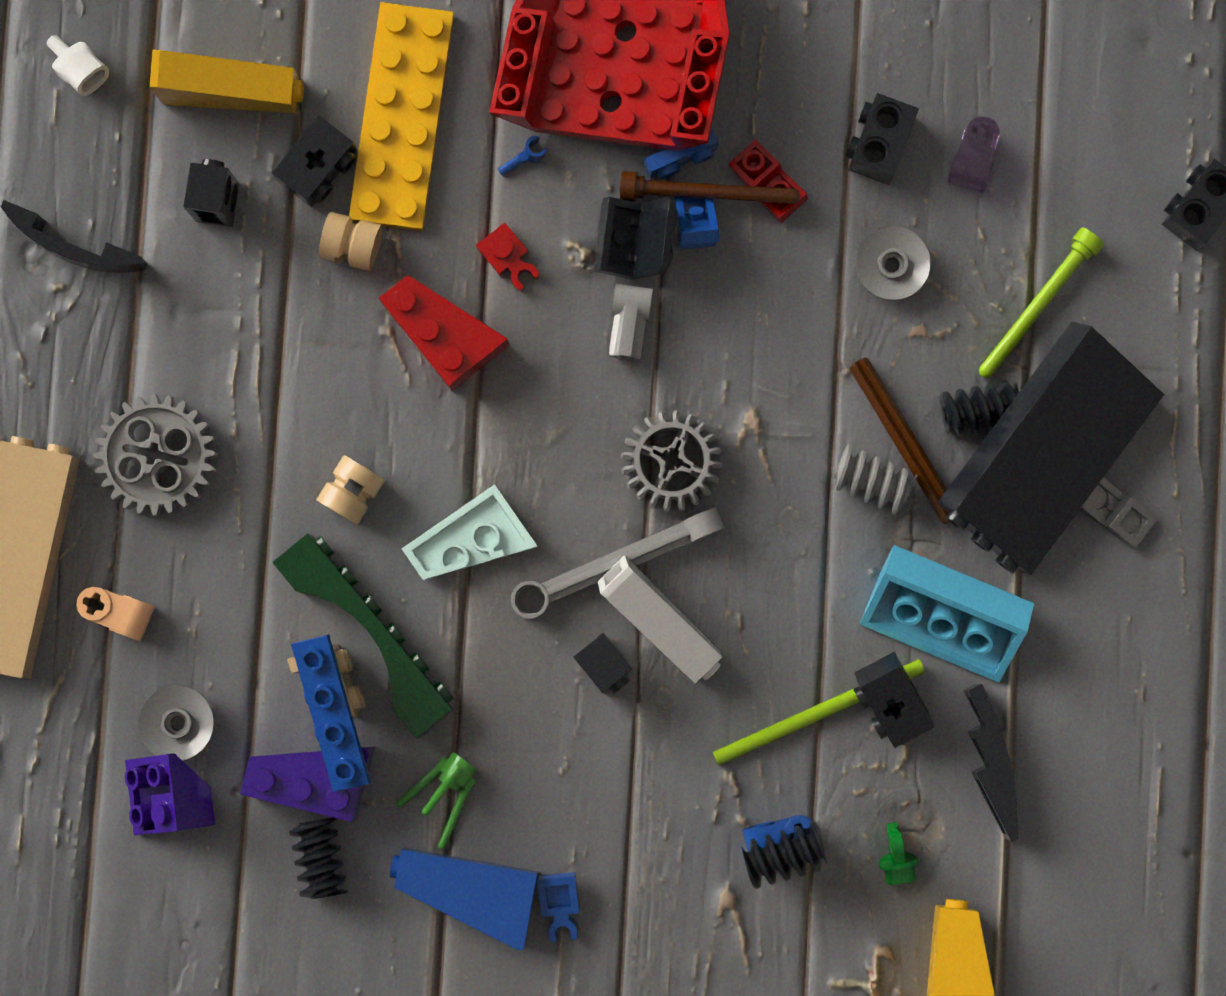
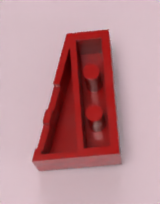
M409 275L378 298L383 307L451 391L510 346L506 337Z

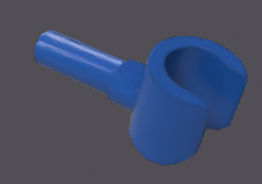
M530 137L526 141L524 151L497 168L500 174L503 176L527 161L538 163L543 160L547 148L540 153H533L529 148L535 145L540 137Z

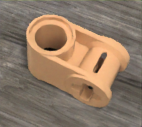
M90 587L83 590L78 596L76 603L78 612L85 619L140 642L155 608L153 605L126 595L121 596L99 587ZM101 595L100 602L104 603L105 607L103 611L96 610L92 615L93 608L88 606L90 599L97 600Z

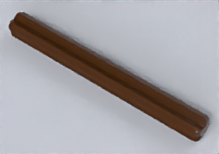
M865 357L851 365L850 371L914 476L917 474L916 480L943 524L950 523L945 518L948 512L937 503L947 488L869 359Z

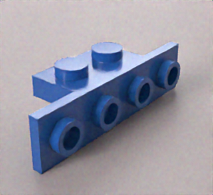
M330 635L292 643V650L303 685L304 698L310 709L315 736L320 744L333 792L369 784L371 780Z

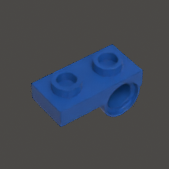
M712 128L707 144L680 151L662 150L645 158L644 167L650 179L659 176L660 180L669 178L680 172V165L689 161H693L694 165L712 158L714 156L713 151L718 149L719 140Z

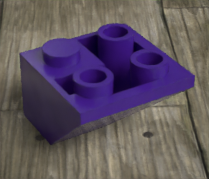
M175 753L125 760V782L129 791L131 807L129 817L133 825L134 836L215 825L211 787Z

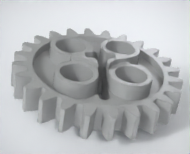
M152 394L150 404H146L142 397L137 396L136 408H132L129 404L123 402L122 407L125 414L120 416L117 413L111 412L110 416L115 422L113 426L101 424L100 426L108 434L107 437L95 439L96 443L104 447L102 452L93 454V458L104 461V465L95 469V473L108 476L101 486L105 489L115 487L110 496L112 500L117 501L125 496L123 501V508L129 510L137 502V513L140 515L145 514L148 506L151 507V512L156 517L160 516L162 506L172 515L175 514V503L177 502L184 508H189L187 496L192 495L200 499L201 494L196 487L199 484L210 486V482L203 476L205 472H216V468L207 464L208 459L218 457L217 452L207 449V446L214 443L216 438L203 435L209 429V423L201 422L196 424L201 413L194 410L186 415L189 404L182 401L174 408V398L169 395L163 404H161L159 396L156 394ZM143 423L149 424L151 429L149 438L143 442H137L134 437L136 427ZM184 432L187 436L186 446L182 450L173 451L170 446L172 436L176 433ZM131 445L152 452H156L158 449L168 456L187 459L188 464L182 466L161 459H155L153 462L152 459L144 455L125 452L124 446ZM136 459L141 464V471L135 478L128 479L125 475V466L129 461ZM174 468L178 474L177 481L173 486L164 488L161 483L162 473L167 469Z

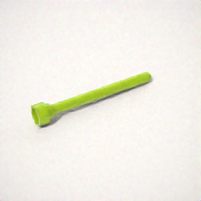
M1084 227L1078 230L1071 239L1073 242L1070 247L1071 253L980 366L979 374L983 378H989L994 374L1083 260L1088 261L1090 257L1095 258L1105 244L1097 235Z

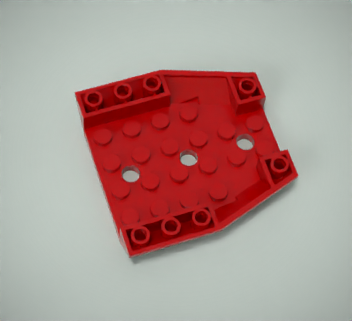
M516 0L510 14L489 113L538 133L673 151L707 144L730 39L725 0ZM633 26L636 28V34L631 40L625 42L618 40V33L623 27ZM610 96H618L622 99L620 107L613 112L604 111V101Z

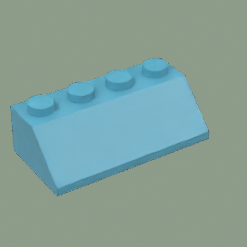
M893 545L881 569L859 625L999 683L1028 632L1034 603Z

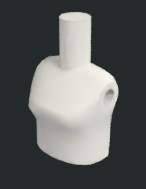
M53 35L47 40V46L58 56L52 64V69L81 96L93 93L107 80L109 76L108 67L96 57L85 42H78L69 47L57 35Z

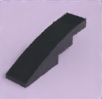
M975 684L963 692L980 725L967 732L984 766L971 773L1005 840L1013 842L1018 839L1017 798L1010 758L998 719L982 684Z

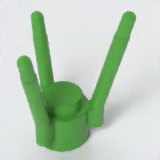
M452 752L448 759L442 757L436 767L408 790L396 802L397 807H402L442 773L438 778L442 781V784L422 810L423 815L427 816L449 787L457 792L461 786L462 788L438 844V848L443 850L452 834L468 793L477 782L472 778L477 769Z

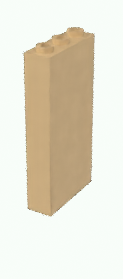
M12 436L10 442L0 441V674L31 679L80 459L70 455L71 448L55 444H48L47 450L34 448L33 440Z

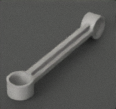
M711 508L679 524L545 582L524 581L514 588L511 595V605L514 611L523 618H538L547 611L549 604L597 584L624 555L635 566H638L719 532L725 526L717 508ZM526 586H534L544 594V605L537 613H525L518 607V595Z

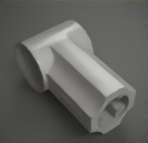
M616 284L611 316L614 317L609 344V357L629 361L641 360L646 321L649 322L652 288Z

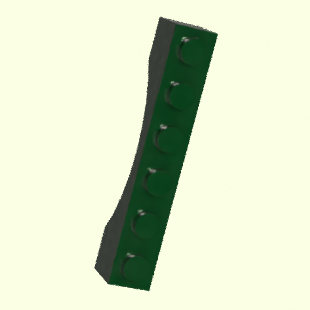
M307 533L272 563L296 592L317 596L335 603L350 613L369 632L379 647L388 668L392 688V710L416 739L420 738L454 710L449 703L454 697L440 681L435 685L425 674L430 668L417 652L410 656L401 644L406 639L393 623L386 626L378 617L382 609L369 594L362 597L355 589L354 585L358 583V580L345 565L340 568L337 567L330 558L335 552L320 535L315 539Z

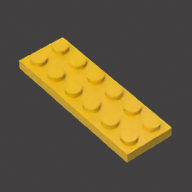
M380 2L349 211L352 222L358 223L361 220L382 224L385 227L422 232L424 230L454 22V12Z

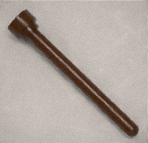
M622 171L620 181V199L636 202L637 198H644V195L790 204L797 203L800 199L799 191L792 188L645 180V176H638V172Z

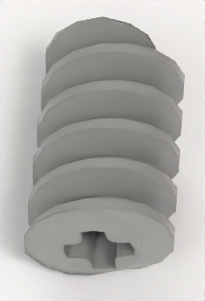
M847 444L833 475V478L837 479L836 490L841 491L847 484H850L851 497H855L861 490H864L865 503H869L877 496L878 509H883L888 502H891L892 515L895 516L905 505L917 474L908 482L907 469L902 468L894 475V464L891 462L880 469V457L875 456L867 464L866 451L861 450L855 457H852L853 446Z

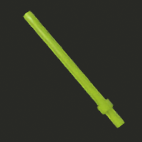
M920 659L903 666L910 679L925 673ZM854 688L713 751L718 766L859 703Z

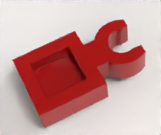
M505 222L476 245V248L499 276L509 270L512 285L517 291L522 292L524 290V286L518 280L521 273L528 272L535 280L539 279L536 267L521 260L529 254L528 250Z

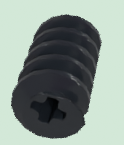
M1007 380L1000 382L999 390H997L995 385L990 383L985 386L984 395L978 386H974L970 389L969 397L963 389H958L954 400L949 392L941 393L940 404L946 433L949 434L950 428H954L958 437H963L964 426L968 425L973 435L978 434L979 423L982 422L988 432H990L993 428L994 420L1000 419L1018 395L1019 389L1017 384L1014 383L1012 388Z
M334 817L299 823V826L289 831L290 836L301 838L300 842L292 846V851L304 853V856L294 861V864L307 870L297 876V881L309 883L307 888L299 892L300 897L318 899L348 893V890L336 888V886L346 881V876L334 873L336 869L344 865L343 860L331 858L333 854L341 850L340 845L329 843V840L339 835L338 830L326 828V825L336 820Z
M814 821L810 822L808 835H805L799 826H795L794 839H790L787 833L781 830L779 843H775L772 837L767 834L765 835L764 847L761 848L754 838L750 839V851L746 852L741 847L747 872L755 889L761 887L762 876L766 878L769 884L773 885L776 883L778 871L784 880L787 881L791 879L792 867L802 877L806 874L807 863L810 864L815 872L821 870V859H824L827 863L819 830Z

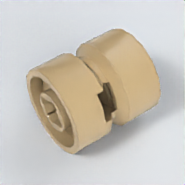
M330 212L326 218L320 239L319 259L337 264L346 259L350 267L371 272L380 248L382 224L361 220L354 224L350 216Z
M343 455L333 471L335 481L327 482L316 500L358 525L369 508L366 503L367 499L376 497L385 480ZM349 479L361 486L357 495L344 488Z

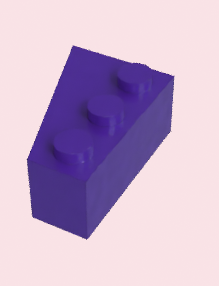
M375 746L361 747L368 773ZM322 751L249 757L240 795L353 822L358 817L365 785L333 792Z

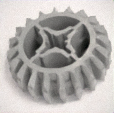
M678 410L673 411L672 421L666 422L664 411H659V424L656 425L649 416L645 417L644 423L648 428L647 431L644 432L637 425L632 428L633 433L639 437V440L625 439L624 444L634 449L633 453H621L622 460L632 461L631 466L622 468V474L635 475V478L627 483V487L632 489L640 484L642 489L637 493L636 498L641 501L647 493L652 495L649 502L650 508H655L658 499L665 500L663 505L664 512H669L671 501L676 500L679 511H684V499L687 497L691 504L697 506L699 504V499L695 494L697 491L706 497L711 494L710 489L704 485L705 481L711 484H717L719 481L716 475L709 473L710 469H722L721 462L711 461V457L721 454V448L714 447L709 449L708 444L716 440V435L712 433L703 438L701 433L705 431L707 424L701 422L696 429L691 427L694 421L693 414L687 416L685 424L679 422L680 411ZM678 432L673 443L668 447L661 448L646 444L652 437L660 433ZM688 437L698 445L701 451L703 468L694 465L684 455L683 449ZM680 444L677 461L682 463V466L678 469L674 466V470H669L666 478H663L666 462L661 457L664 454H667L669 457V452H674L676 446ZM641 454L649 457V460L655 462L659 467L660 473L655 486L645 478L641 470ZM682 474L697 478L691 486L683 490L665 491L669 481L675 475Z

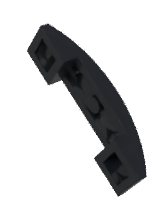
M3 200L0 206L13 224L27 237L46 251L69 263L92 270L115 273L142 271L148 265L141 256L107 242L101 256L42 232L46 220L39 214L6 200Z

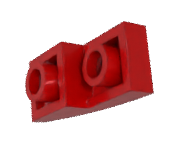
M756 139L728 163L730 169L745 186L792 188L799 191L800 199L794 204L760 202L780 223H783L808 200L807 193L782 170L780 162Z

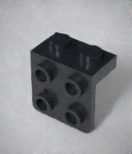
M610 196L603 198L593 272L631 280L665 273L673 258V249L671 247L672 231L678 219L675 199L665 197L641 204Z

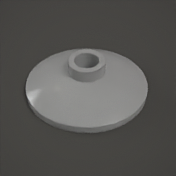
M887 226L873 231L863 240L857 251L855 266L857 276L868 292L880 299L896 301L906 299L921 289L929 276L931 260L927 246L916 233L899 226ZM887 260L896 261L898 270L889 272L885 268V262Z
M181 685L167 686L151 694L142 705L138 716V731L145 747L155 756L175 753L184 761L198 755L208 745L214 731V715L209 702L198 691ZM176 716H181L185 720L184 728L179 731L174 729L172 721Z

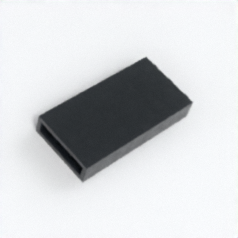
M1071 322L937 503L948 512L945 518L951 524L963 531L967 528L973 533V536L970 538L973 543L986 552L994 551L998 555L995 561L1000 566L1013 574L1016 570L1032 575L1165 394L1092 326Z

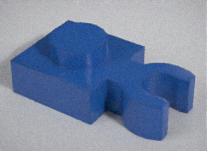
M575 872L537 876L541 917L553 916L548 931L551 942L557 941L556 930L561 926H565L570 930L571 940H576L578 925L570 916V914L580 912Z

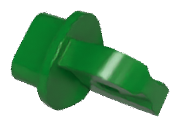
M887 823L890 853L884 855L879 860L878 866L881 870H884L886 884L888 885L913 882L916 880L914 866L918 865L919 859L917 856L904 851L902 834L899 831L898 823Z

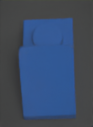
M674 197L676 201L675 208L678 214L677 227L680 248L694 249L715 246L719 242V229L713 199Z

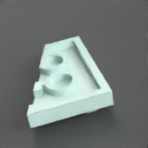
M493 485L407 544L402 550L421 578L427 580L537 548L538 546L496 485Z

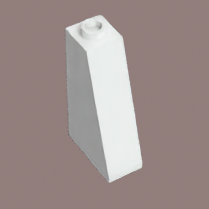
M625 555L598 581L600 593L694 683L701 678L704 680L709 679L719 669L721 664L718 661L722 658L720 651Z

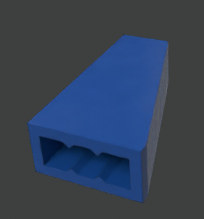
M405 847L401 849L400 856H393L390 878H396L394 888L514 949L524 951L538 871Z

